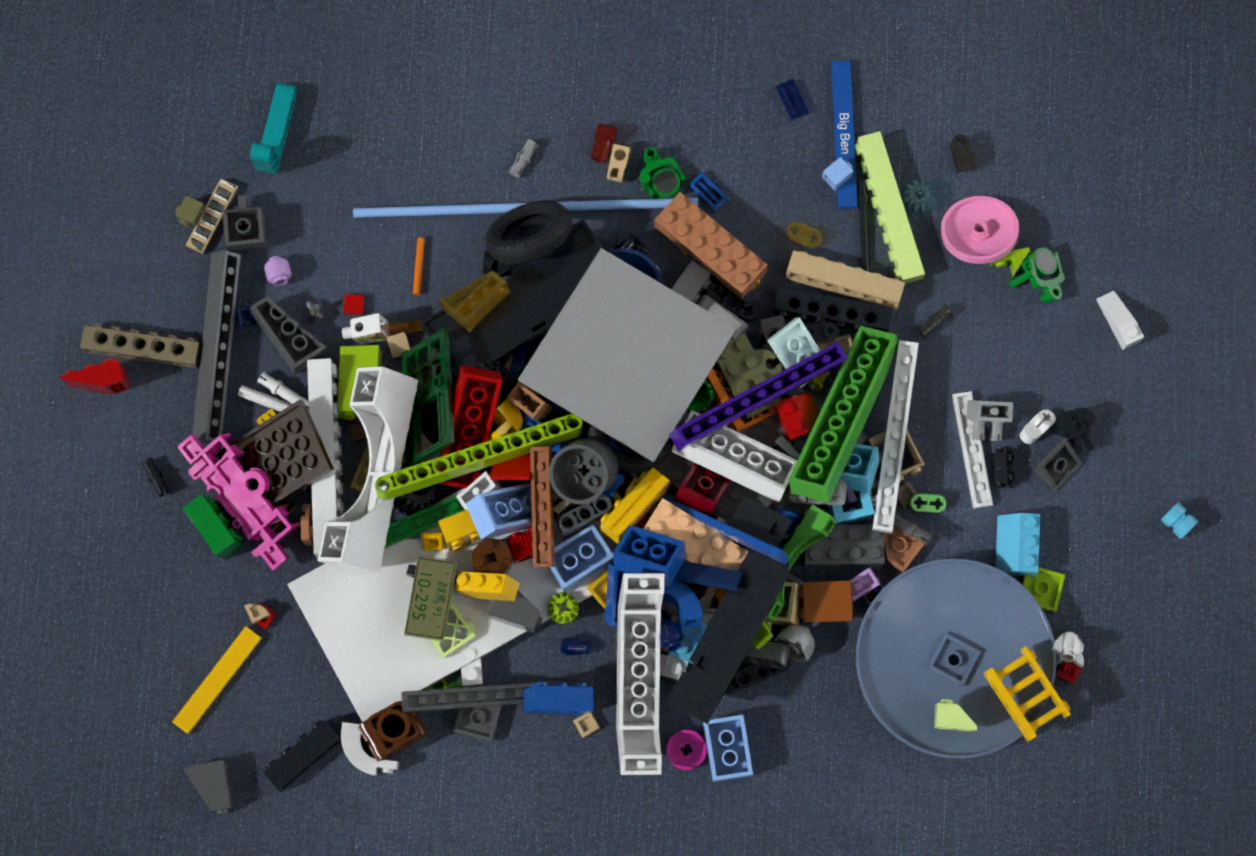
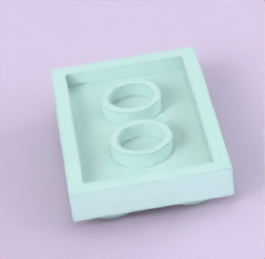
M798 317L767 340L785 369L820 351L805 325Z

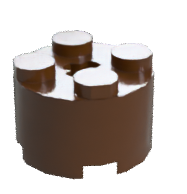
M494 538L484 539L474 548L472 554L473 568L478 573L507 575L512 566L511 551L501 540ZM495 557L496 562L493 561L491 564L488 558Z

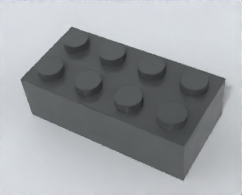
M873 524L835 525L827 538L817 541L803 552L804 568L883 567L885 563L884 532L873 531Z

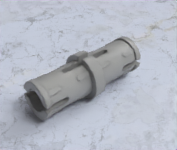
M527 139L521 152L517 153L516 160L509 170L511 175L517 178L520 177L526 165L531 162L530 158L538 147L536 142Z

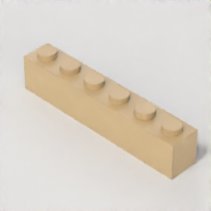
M793 250L786 273V279L871 304L892 307L895 311L898 309L905 282H901L897 278L884 277L876 272H867L859 267L853 268L846 266L842 262L829 261L821 256L816 257L804 251Z

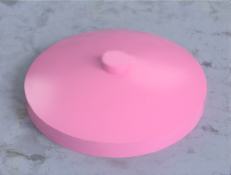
M973 196L958 201L948 209L941 223V237L946 249L956 258L974 264L991 263L1005 257L1014 248L1019 236V222L1014 211L1003 201L988 196Z

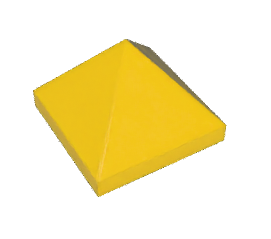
M442 533L422 534L423 551L443 550Z

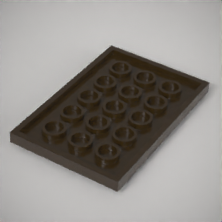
M300 399L229 444L230 446L236 445L240 451H244V454L237 459L242 465L244 472L250 471V468H259L267 474L270 488L263 496L270 501L273 507L334 470L304 400ZM225 447L218 451L216 456L218 460H221L226 453ZM254 478L249 480V487L256 490L259 486L258 481Z

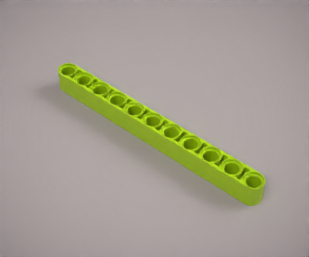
M569 414L381 476L375 482L376 495L381 500H389L530 453V447H547L577 438L582 433V419L574 414ZM576 424L578 427L571 428L569 425ZM552 430H558L559 433H558V434H552L551 431H552ZM539 436L540 439L533 440L532 437ZM515 442H519V443H521L522 445L516 447V446H514L513 444H514ZM498 448L503 450L500 453L494 452V450ZM483 455L484 458L477 459L475 458V456ZM458 461L465 462L463 465H457L456 463ZM440 467L446 468V470L442 472L438 471L437 469ZM421 473L427 474L424 478L418 477ZM401 480H408L406 484L399 483ZM382 486L389 487L387 490H380Z

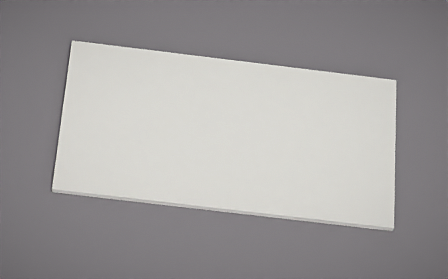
M465 488L459 490L458 492H456V493H454V494L448 496L447 498H445V499H443V500H441V501H439V502H437V503H440V502H442V501H444V500H447V499H449V498H451V497H454V496L460 494ZM581 512V513H580L581 515L585 514V516L587 517V519L589 518L586 513H584V512ZM600 520L592 523L613 554L618 544L601 531ZM554 521L555 548L566 541V539L558 532L557 524ZM440 526L420 533V539H406L385 548L379 573L352 572L325 563L287 584L362 722L367 721L371 715L389 705L402 701L401 692L423 690L474 660L485 656L528 632L490 619L489 612L493 600L466 598L453 589L452 595L454 599H452V602L465 621H471L477 630L474 632L476 637L473 640L468 641L442 659L429 639L404 635L414 578L406 575L408 565H416L418 557L457 562L456 577L458 571L476 572L473 568L472 554L478 543L472 544L470 542L465 544V547L461 550L453 551L452 549L449 551L442 535L443 550L423 551L422 534L442 533ZM528 529L517 532H521V534L526 533ZM513 533L499 535L491 538L501 540L508 546L507 539L510 538L509 535ZM495 557L488 558L489 563L496 562ZM512 558L511 570L507 575L520 582L518 591L541 611L542 623L551 619L547 612L548 601L553 595L563 592L548 567H533V558L517 564L514 563ZM608 566L564 593H570L576 598L578 603L593 596L586 587L606 570ZM566 600L562 605H557L560 608V613L569 609L566 607ZM450 610L448 623L456 624L457 615L453 610ZM447 625L445 636L453 638L455 627ZM457 627L455 638L463 640V632L466 629ZM445 639L440 641L439 647L443 653L451 648L452 640ZM467 649L475 650L476 657L474 660L469 661L465 659L464 652Z

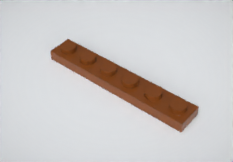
M550 446L530 447L533 567H555L553 488L549 479V467L552 461V447Z

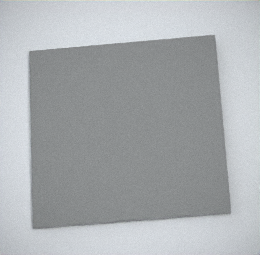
M601 248L518 378V381L654 462L668 441L669 434L676 428L737 328Z

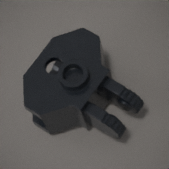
M1079 407L1062 413L1053 427L1056 435L1065 437L1069 442H1072L1077 455L1082 453L1078 441L1083 438L1088 451L1093 450L1089 434L1091 433L1090 427L1096 419L1094 412Z

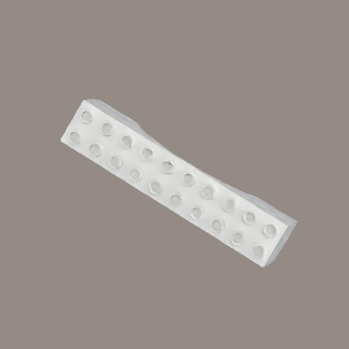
M385 367L357 368L349 406L359 417L367 436L369 446L368 474L363 490L353 506L340 517L325 522L317 561L352 572L379 573L394 498L389 500L379 499L376 495L375 482L379 477L401 469L414 398L417 392V379ZM382 486L380 488V490L383 491L389 489L388 486Z

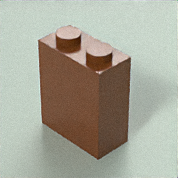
M852 581L803 582V587H800V599H804V607L800 608L801 619H804L805 623L854 621Z

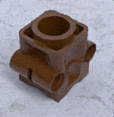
M397 701L371 715L367 721L358 726L366 743L369 742V748L377 762L389 759L400 751L419 742L421 738L428 734L421 719L417 718V712H402V701ZM389 721H397L404 727V732L399 737L391 738L383 733L382 727Z

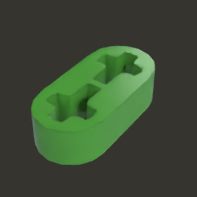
M913 493L908 498V505L912 510L918 512L938 513L946 508V500L938 494ZM919 498V500L925 501V504H918L917 507L913 502ZM936 499L941 502L937 507L929 504L930 501L935 502Z

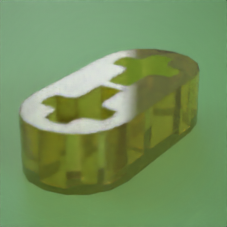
M792 222L787 228V236L792 241L809 248H817L821 244L822 235L816 229L799 222ZM795 227L799 228V233H797L796 235H792V230H794ZM813 235H816V239L818 241H814L813 243L810 242V238L806 237H812Z

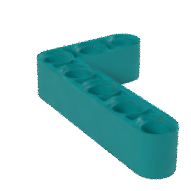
M277 83L262 142H254L251 147L250 159L257 171L271 174L277 173L297 96V86Z

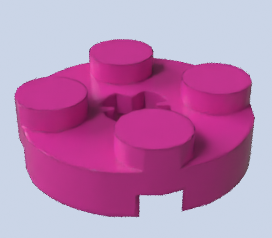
M679 731L668 741L667 756L669 761L680 770L697 768L706 757L707 747L705 741L695 731ZM686 744L690 745L689 748H692V753H688V756L683 755L684 752L681 753V747L684 748Z

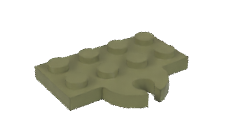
M745 333L731 339L716 361V365L733 397L782 372L781 363L777 364L775 369L767 368L766 361H774L777 355L765 349L753 350ZM778 398L744 416V418L747 420L774 407L775 403L781 400Z

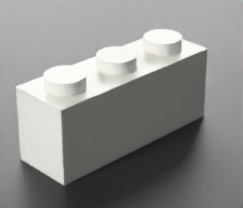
M467 630L463 632V638L465 639L470 635ZM467 649L464 652L465 659L469 661L474 660L476 657L475 650ZM481 657L461 668L463 687L483 686Z

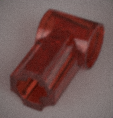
M598 123L591 159L599 163L607 162L611 145L614 144L617 127Z

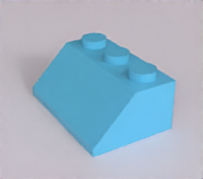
M1015 513L997 516L995 568L1008 575L1029 577L1037 575L1040 514Z

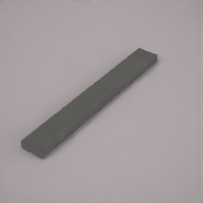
M548 681L547 683L550 686L555 685L558 681ZM537 682L401 692L402 712L524 704V689Z

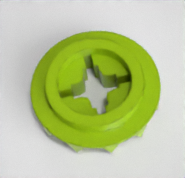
M557 593L548 601V615L556 623H570L578 615V602L570 593ZM566 600V607L569 608V610H564L563 613L559 615L560 608L557 607V605H562L563 602H565Z

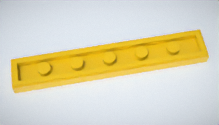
M245 626L172 723L189 734L262 638Z

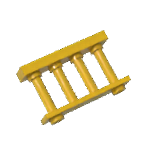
M1025 646L1020 650L1023 656L999 671H994L993 668H990L983 675L1028 742L1037 737L1035 734L1037 728L1059 714H1062L1064 718L1070 716L1069 711L1071 709L1065 700L1060 699L1035 660L1037 657L1033 650ZM1028 662L1034 673L1012 687L1005 688L1002 683L1003 677ZM1039 679L1045 690L1022 705H1017L1013 700L1014 694ZM1050 696L1056 707L1035 721L1028 722L1024 717L1025 712Z

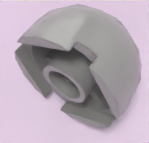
M789 625L783 628L774 640L776 643L790 647L789 659L799 663L808 661L815 649V640L810 630L804 625Z

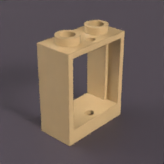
M906 430L905 445L915 465L901 471L899 483L904 480V476L909 474L915 476L922 472L921 468L925 465L908 430ZM886 431L868 439L867 445L877 447L884 444ZM879 453V460H880V461H879V465H878V466H879V468H880V470H881L882 457H881V455H880V453Z

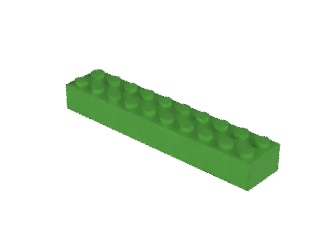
M860 326L847 354L848 359L842 364L789 478L791 493L826 503L830 502L898 352V338L896 334Z

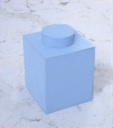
M840 157L823 171L822 178L835 191L852 177L853 167L847 160L844 161Z

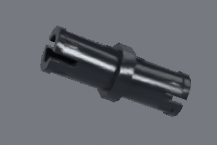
M153 458L146 459L148 463L144 460L141 464L158 496L163 497L165 496L163 492L168 494L170 490Z

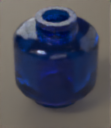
M666 620L660 624V647L668 652L680 649L685 640L680 624L671 620Z

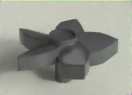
M307 301L308 310L304 312V315L311 316L312 323L314 324L317 321V317L324 318L323 313L320 312L322 304Z

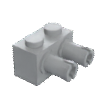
M967 400L966 419L973 422L972 440H985V423L989 421L991 423L989 440L1002 441L1003 424L1005 422H1012L1013 402Z

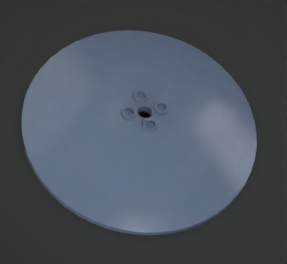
M942 559L923 563L901 573L889 582L875 597L866 611L859 629L856 644V670L861 691L870 710L888 732L901 742L920 752L942 758L965 759L998 751L1022 736L1021 731L983 673L990 668H993L994 671H999L1023 656L1020 650L1026 646L1028 649L1031 648L1037 657L1035 659L1037 664L1053 686L1056 673V650H1052L1055 642L1051 627L1043 610L1030 592L1013 577L981 562L966 559ZM950 655L958 656V665L954 666L949 663L948 658ZM1027 662L1003 677L1002 683L1005 688H1010L1034 673V671ZM1038 679L1014 694L1013 700L1017 705H1022L1044 691L1045 688ZM1049 697L1025 712L1024 717L1028 722H1033L1039 718ZM941 700H952L953 704H958L977 725V730L971 732L934 729L935 704L941 703Z

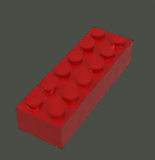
M461 365L452 402L455 442L442 449L439 457L488 441L502 385L500 372ZM477 455L475 456V458L482 459L484 458V456ZM458 461L456 464L463 465L465 464V462ZM440 467L437 470L442 472L445 471L446 468ZM480 470L438 484L467 488L479 477Z

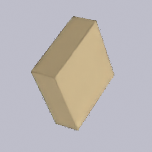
M591 712L573 720L582 738L600 729Z

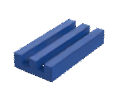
M703 172L688 184L694 193L714 213L729 199ZM701 178H702V179L716 192V194L721 198L720 201H719V200L706 188V186L700 181ZM696 183L716 203V205H714L694 184Z

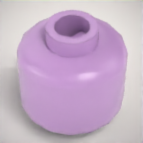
M280 256L271 257L264 266L267 280L274 286L285 285L291 278L292 273L289 262L284 258H280Z

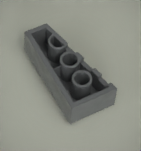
M267 296L251 306V314L294 375L307 367V360L320 359L327 355V347L316 340L310 332L302 328L297 321L289 317L283 309Z

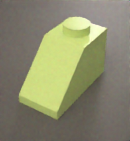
M941 700V703L935 704L934 729L971 732L977 730V725L958 704H953L952 700Z

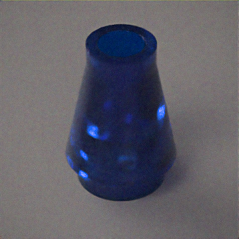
M567 637V639L562 638L561 654L574 656L590 653V642H584L571 637Z

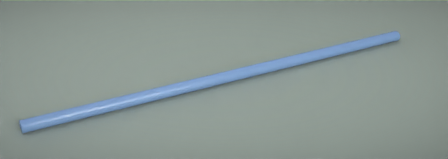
M698 197L688 198L698 206ZM674 198L566 201L558 203L562 204L568 211L665 208ZM526 203L353 208V217L506 213Z

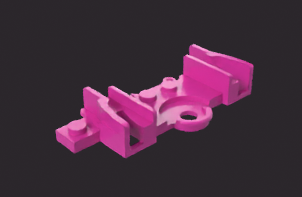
M230 433L219 435L206 448L194 434L190 435L177 447L187 461L194 465L189 469V475L194 480L201 477L207 485V491H211L213 488L217 491V496L214 500L219 501L231 517H236L232 522V526L235 529L243 527V533L249 540L259 541L263 538L264 542L251 553L255 557L261 555L270 568L276 570L290 558L278 542L296 530L300 523L291 524L286 517L289 513L286 511V505L274 508L270 501L265 499L263 494L269 491L270 488L267 474L259 468H250V471L244 472L242 465L237 460L244 454V451H240L236 445L230 446L227 440L231 437ZM223 445L227 451L221 460H218L216 456ZM251 478L256 479L259 483L256 490L249 487L248 483ZM282 520L287 528L281 533L275 534L270 525Z

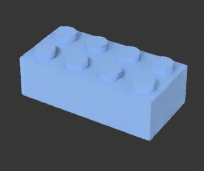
M531 483L480 493L465 503L481 540L532 527Z

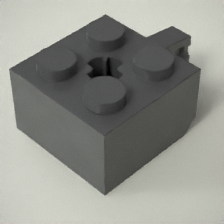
M246 195L238 196V206L231 210H223L224 237L227 250L236 252L267 248L265 215L262 206L252 207V205H248Z

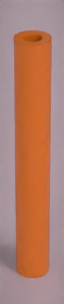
M417 238L413 295H420L425 238Z

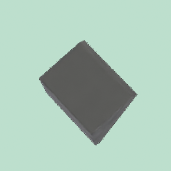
M1063 438L1034 469V472L1053 490L1057 491L1082 465V462L1068 441Z

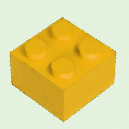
M468 509L438 521L449 551L452 549L453 551L463 549L467 543L472 542V544L482 541Z

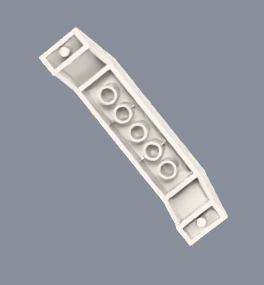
M623 573L618 602L616 729L621 775L661 774L659 686L660 623L664 594V573Z

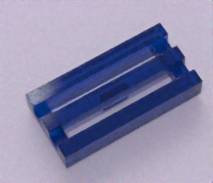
M793 79L775 87L791 121L797 117H802L804 114H809ZM788 85H791L795 93V96L802 108L801 111H799L798 106L788 88ZM781 88H784V90H785V92H786V94H787V96H788V98H789V100H790V102H791V104H792V106H793V109H794V111H795V114H793V112H792V110H791V108H790V106H789V103H788V101H787V99H786V97H785V95H784V93H783V91H782Z

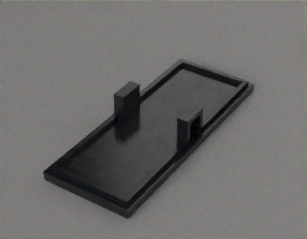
M584 219L572 225L569 237L551 253L530 262L511 264L420 322V325L428 337L444 327L448 328L450 370L458 381L461 365L472 367L479 365V362L482 361L486 363L487 360H491L492 363L494 361L500 362L529 342L533 341L535 344L543 339L600 249L604 248ZM509 272L512 273V276L500 283L498 279ZM439 341V342H437L434 346H435V348L437 349V351L440 353V341Z

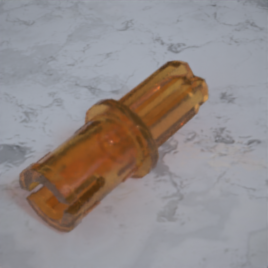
M405 319L402 322L388 323L389 335L402 332L409 335V332L423 331L424 329L420 322L424 320L408 321Z

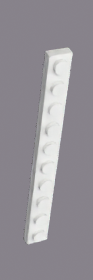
M899 340L873 531L892 533L919 344L915 342Z

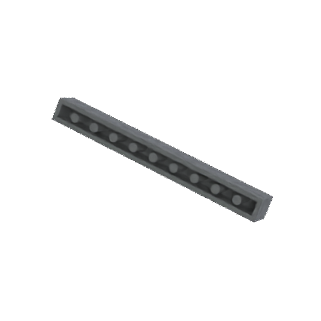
M226 250L211 253L192 433L201 444L207 446L223 433L241 258L240 254Z

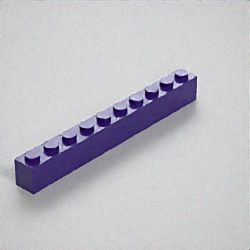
M836 342L675 428L669 436L679 452L839 366L848 358L839 342Z

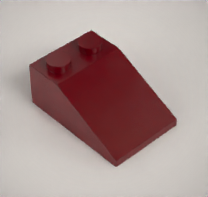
M695 463L681 484L674 500L707 516H711L732 480Z

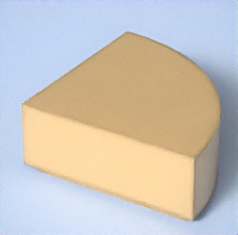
M247 604L244 606L253 624L271 616L270 612L261 605Z

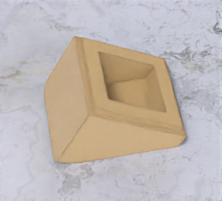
M405 332L387 337L392 358L400 357L403 351L410 349Z

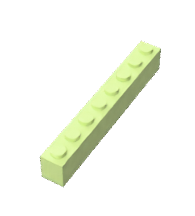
M881 132L858 137L855 150L857 155H861V169L867 175L866 185L868 190L872 191V204L879 213L877 215L878 224L883 226L885 232L882 233L884 243L888 244L890 251H888L889 259L895 264V278L905 282V284L924 278L925 272Z

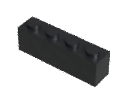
M320 720L312 726L313 730L308 735L306 733L301 735L296 740L297 744L294 747H287L281 753V758L277 761L274 759L265 766L266 770L263 773L278 791L282 792L341 741L340 735L327 720L323 722Z

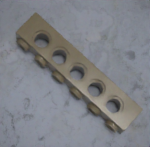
M98 324L84 326L80 349L85 353L196 369L199 366L202 348L201 344L194 338L182 340L174 335L161 337L158 333L154 332L140 334V331L129 329L126 332L121 331V328L118 327L105 329ZM108 336L105 343H99L101 337ZM121 339H127L124 346H118ZM140 342H146L143 349H137ZM160 344H164V350L161 352H157V346ZM184 347L182 354H175L177 348Z

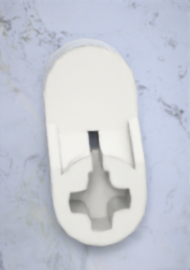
M1050 410L1039 412L1020 432L1021 440L1026 444L1035 443L1054 424L1056 420L1054 413Z

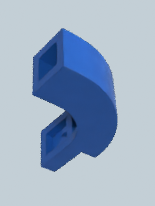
M673 580L670 586L664 585L662 601H666L676 608L681 628L701 626L703 613L695 593L677 580Z

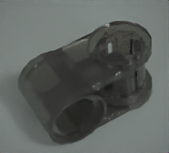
M957 134L950 143V151L957 173L977 168V161L972 152L969 139L963 134ZM959 142V144H963L962 148H960L959 145H956V143Z

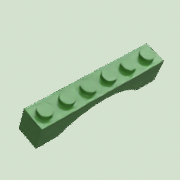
M813 504L806 510L802 522L796 526L790 541L782 549L789 558V571L799 555L812 544L827 538L838 521ZM785 584L767 615V618L773 622L785 605Z

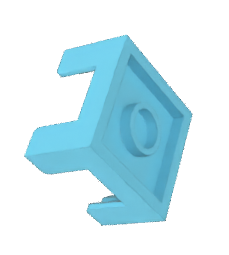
M861 492L859 494L860 497H857L856 501L858 510L857 508L845 510L844 513L842 505H827L829 515L838 520L835 525H845L870 519L875 514L870 493Z

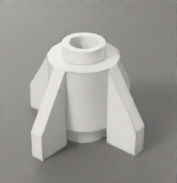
M1073 632L1061 634L1054 641L1055 644L1052 650H1056V665L1062 663V661L1068 663L1074 661V664L1083 667L1084 658L1082 652L1084 645L1080 638Z

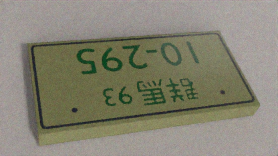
M418 557L404 632L405 636L437 641L445 640L458 566L457 562Z

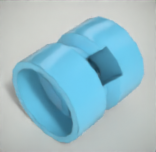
M1178 502L1161 518V521L1167 527H1173L1174 534L1181 539L1199 521L1191 514L1186 515V509Z

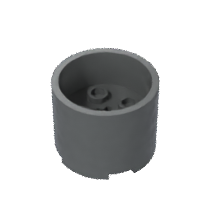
M592 437L577 439L561 449L553 457L549 467V479L552 488L558 496L573 504H586L597 499L614 484L618 475L616 455H614L613 451L604 441ZM585 465H586V468H587V469H590V471L587 472V473H586V469H583V467H584Z

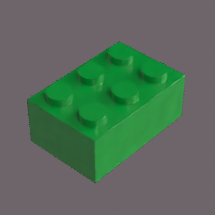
M201 494L184 506L183 510L214 554L225 560L244 546L241 542L243 538L237 530L230 527L232 522L226 514L223 515L219 511L221 507L218 502L210 496L206 497Z

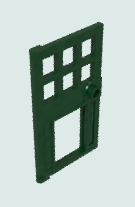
M445 327L413 348L401 353L402 374L412 378L417 377L418 380L405 443L406 468L417 465L455 442L448 328ZM440 341V353L435 356L434 345ZM428 349V361L423 363L422 352ZM416 357V368L411 371L410 360ZM441 361V373L436 376L435 364ZM429 368V381L424 383L423 372ZM437 399L439 442L422 451L420 409Z

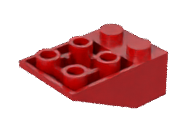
M114 358L106 359L98 365H86L84 369L79 371L70 370L65 372V375L60 376L69 387L111 395L131 389L125 367L118 359Z

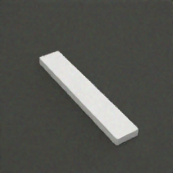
M972 391L952 394L973 509L993 506L981 440H972L973 422L966 419L967 400H973Z

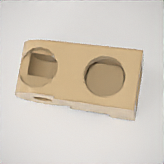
M613 144L607 180L623 182L625 169L627 168L631 153L630 147Z

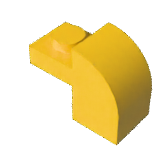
M508 398L495 409L493 421L498 428L488 437V440L518 432L522 427V414L519 408Z

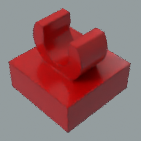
M1062 661L1055 676L1073 685L1082 667L1077 666L1074 662Z

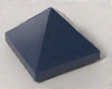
M249 307L235 308L236 321L240 327L256 325Z

